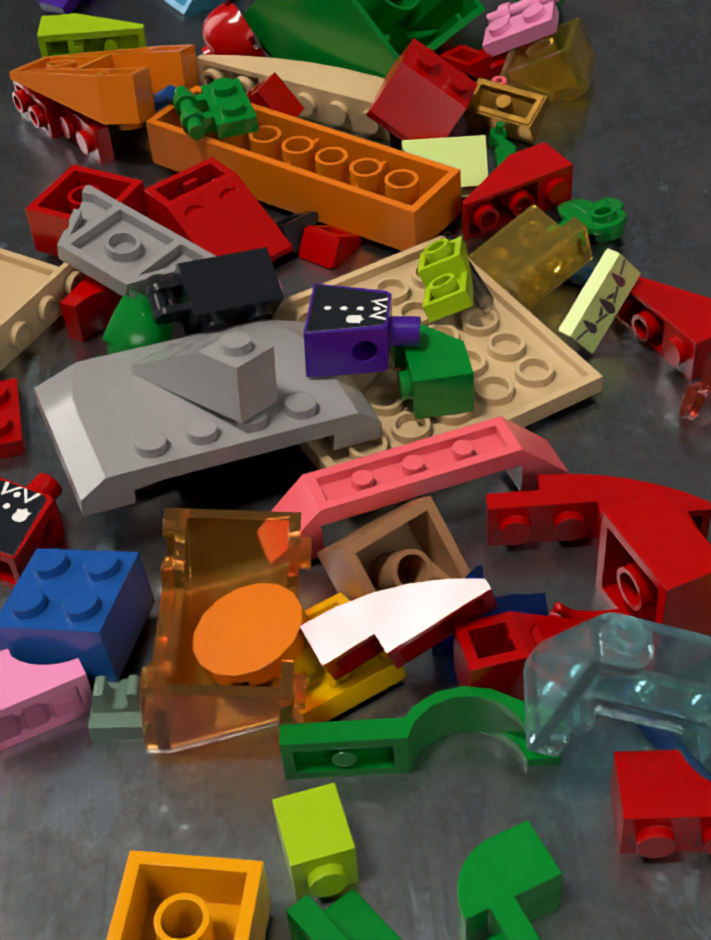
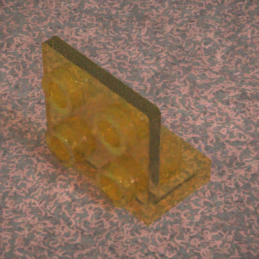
M536 205L530 206L468 256L470 260L527 310H530L593 259L587 227L574 216L560 227Z

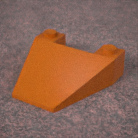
M194 44L45 56L9 71L11 80L104 125L119 124L120 130L142 128L143 122L156 114L153 95L169 85H173L176 88L185 86L190 90L194 86H200Z

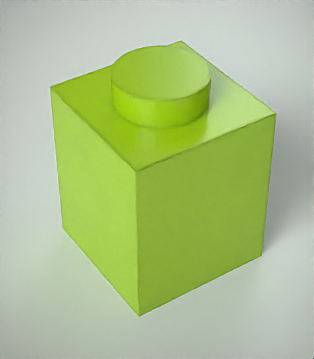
M335 782L272 799L278 834L296 900L301 899L306 894L315 897L332 896L342 891L347 885L359 882L356 848Z

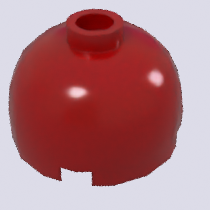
M230 0L223 2L208 14L202 27V36L206 45L200 49L203 55L266 57L261 46L255 47L254 33L238 8Z

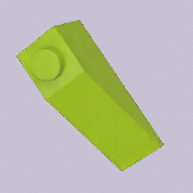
M78 13L41 16L37 34L42 58L53 56L54 54L64 55L66 53L76 54L148 47L144 24Z

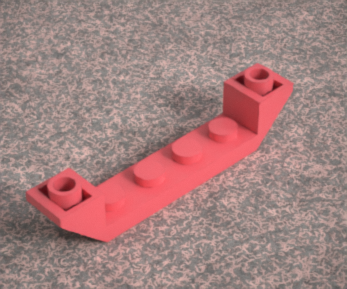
M499 416L303 474L257 526V532L273 571L318 558L317 553L324 549L323 525L504 470L507 471L519 491L536 490L537 475L569 474V471L546 439Z

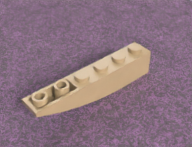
M199 55L196 58L200 86L210 84L219 78H239L247 93L276 72L305 108L298 117L391 141L395 137L366 116L385 78L339 67L279 58L238 55Z

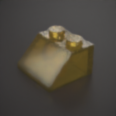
M580 17L558 25L557 32L509 50L499 76H504L509 86L547 96L548 101L551 103L562 99L571 101L583 95L589 87L596 54Z

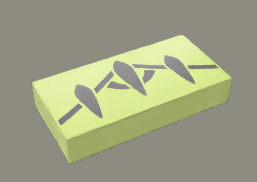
M607 248L558 331L580 349L593 354L641 273L622 254Z

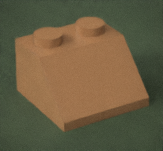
M431 495L402 502L317 553L337 593L341 592L350 601L370 593L410 583L442 579H474Z

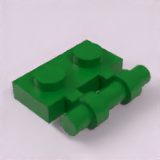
M219 78L210 84L201 85V94L197 95L189 91L185 86H179L174 90V108L180 116V123L184 132L189 134L194 140L202 139L205 133L216 131L219 139L259 131L257 116L239 78Z

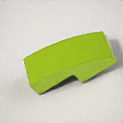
M462 236L451 241L446 238L439 239L429 244L420 253L417 272L425 286L422 308L431 323L472 307L473 284L467 249Z

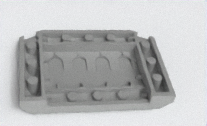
M260 319L78 361L34 388L38 408L83 517L136 503L134 487L324 437H329L333 450L381 438V421L350 375L306 377L303 336L306 322ZM231 331L244 332L252 338L274 346L278 401L241 424L133 375L131 365L170 344Z

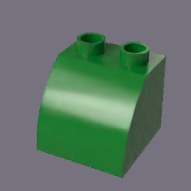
M256 0L242 16L258 37L263 50L272 58L317 63L386 78L392 65L413 38L434 51L486 9L479 0Z

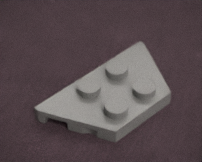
M91 185L84 187L79 210H73L69 218V228L63 231L57 244L59 259L122 296H129L130 289L145 294V289L150 285L171 280L177 263L215 257L212 253Z

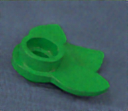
M604 197L594 203L586 199L568 200L557 207L558 214L563 220L548 229L546 234L548 237L558 239H578L590 234L591 240L595 242L615 240L625 232L624 226L627 223V216L625 211H623L624 204L620 200L610 197Z

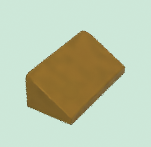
M478 78L476 82L478 85L467 109L463 113L466 123L469 126L490 132L492 128L496 127L497 122H503L504 129L507 131V137L534 144L547 107L548 97Z

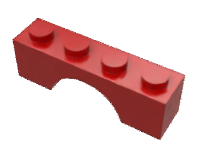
M679 750L614 752L610 778V794L619 854H640L647 858H661L676 852H706L711 855V782L697 773Z

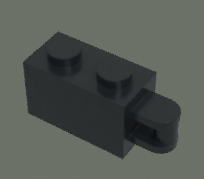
M267 247L177 263L171 280L155 283L145 289V295L154 323L163 325L181 321L186 335L198 332L204 333L260 319L271 320L284 299ZM174 298L175 305H169L168 299Z

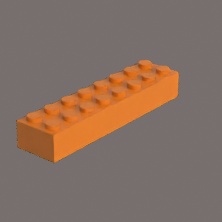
M194 86L189 90L195 95L201 94L200 86ZM173 102L146 121L153 163L176 172H181L214 157L236 172L257 200L293 213L317 212L319 222L364 237L367 240L398 249L401 252L434 239L461 213V169L253 103L251 105L257 116L259 131L223 139L218 138L216 131L205 133L202 139H192L189 134L184 132L180 123V116L176 113Z

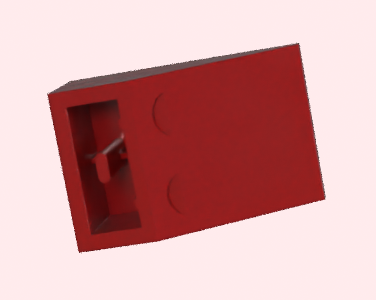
M214 157L143 189L149 219L215 256L267 247L271 261L274 262L276 259L293 251L291 243L239 175Z

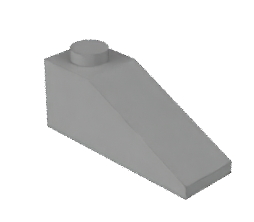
M231 331L170 344L131 365L133 375L241 424L278 401L274 346L252 338L244 332Z

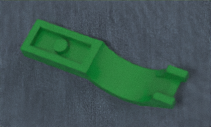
M461 686L433 693L414 705L405 717L280 724L279 747L285 780L410 773L416 757L433 741L453 733L479 732L501 739L518 751L527 767L561 765L559 745L551 742L550 737H563V725L561 716L494 689Z

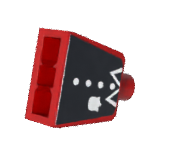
M39 473L26 487L0 477V585L12 590L36 549H56L64 536V526L56 500L62 494V488L52 476L46 473Z

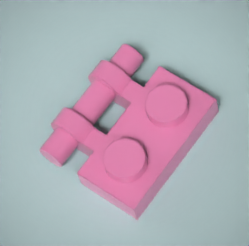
M521 0L514 4L508 1L499 5L498 10L486 14L489 26L485 29L482 44L485 53L493 57L556 33L559 11L555 3H558L559 0Z

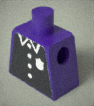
M314 284L303 333L306 377L384 372L389 369L391 346L420 347L421 317L392 316V294L388 291Z

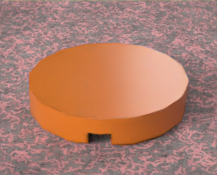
M255 583L240 587L218 599L202 615L194 631L193 652L207 677L223 687L236 688L233 683L248 682L250 687L264 684L285 672L301 655L306 641L300 626L307 623L309 618L295 594L279 584Z

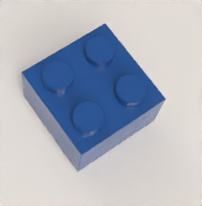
M36 549L0 611L1 650L8 648L11 657L35 665L58 664L79 658L88 680L95 681L97 676H106L108 682H118L155 603L140 553L109 550Z

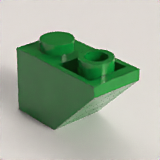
M421 324L420 347L391 346L390 356L393 369H402V371H397L401 401L410 400L415 420L474 411V372L464 341Z

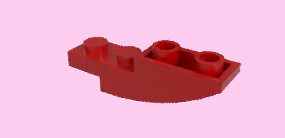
M13 81L15 91L12 92L13 102L17 110L21 114L25 113L36 128H41L52 139L65 135L68 139H73L84 154H89L101 165L115 160L107 125L97 122Z
M592 474L537 475L536 490L486 494L488 546L595 539L597 552H599L602 511L659 489H663L678 507H683L687 510L695 527L707 539L711 519L710 501L680 490L629 478Z

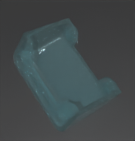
M607 612L540 641L525 661L523 677L528 751L558 757L568 744L569 733L573 732V734L583 737L588 734L596 723V713L697 737L701 764L711 766V636L620 613Z

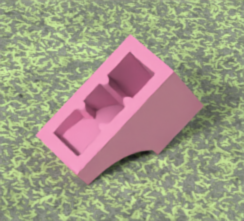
M8 648L0 651V751L90 713L93 694L79 658L58 664L35 665L11 657Z

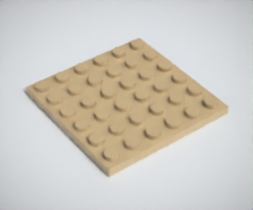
M441 235L322 284L388 291L392 294V316H420L421 324L464 341L474 372V411L415 420L410 400L401 401L397 371H402V369H393L390 356L389 369L384 372L349 374L381 421V438L333 450L329 437L297 445L315 467L320 470L499 416L524 428L601 392L603 376L472 260L470 262L493 296V308L492 304L488 308L482 306L486 308L482 312V309H479L473 300L472 307L430 323L422 308L425 286L417 271L420 253L432 242L443 239L444 236ZM313 288L283 299L271 320L306 322Z

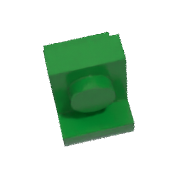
M529 820L486 839L469 854L463 863L457 884L458 932L460 940H540L530 922L560 908L562 872Z

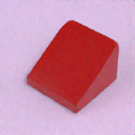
M308 225V227L304 228L299 257L329 269L335 268L361 245L362 239L358 235L330 225Z

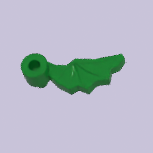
M497 122L496 127L490 130L488 141L490 147L495 149L496 168L510 154L516 153L517 148L507 140V131L504 129V123Z

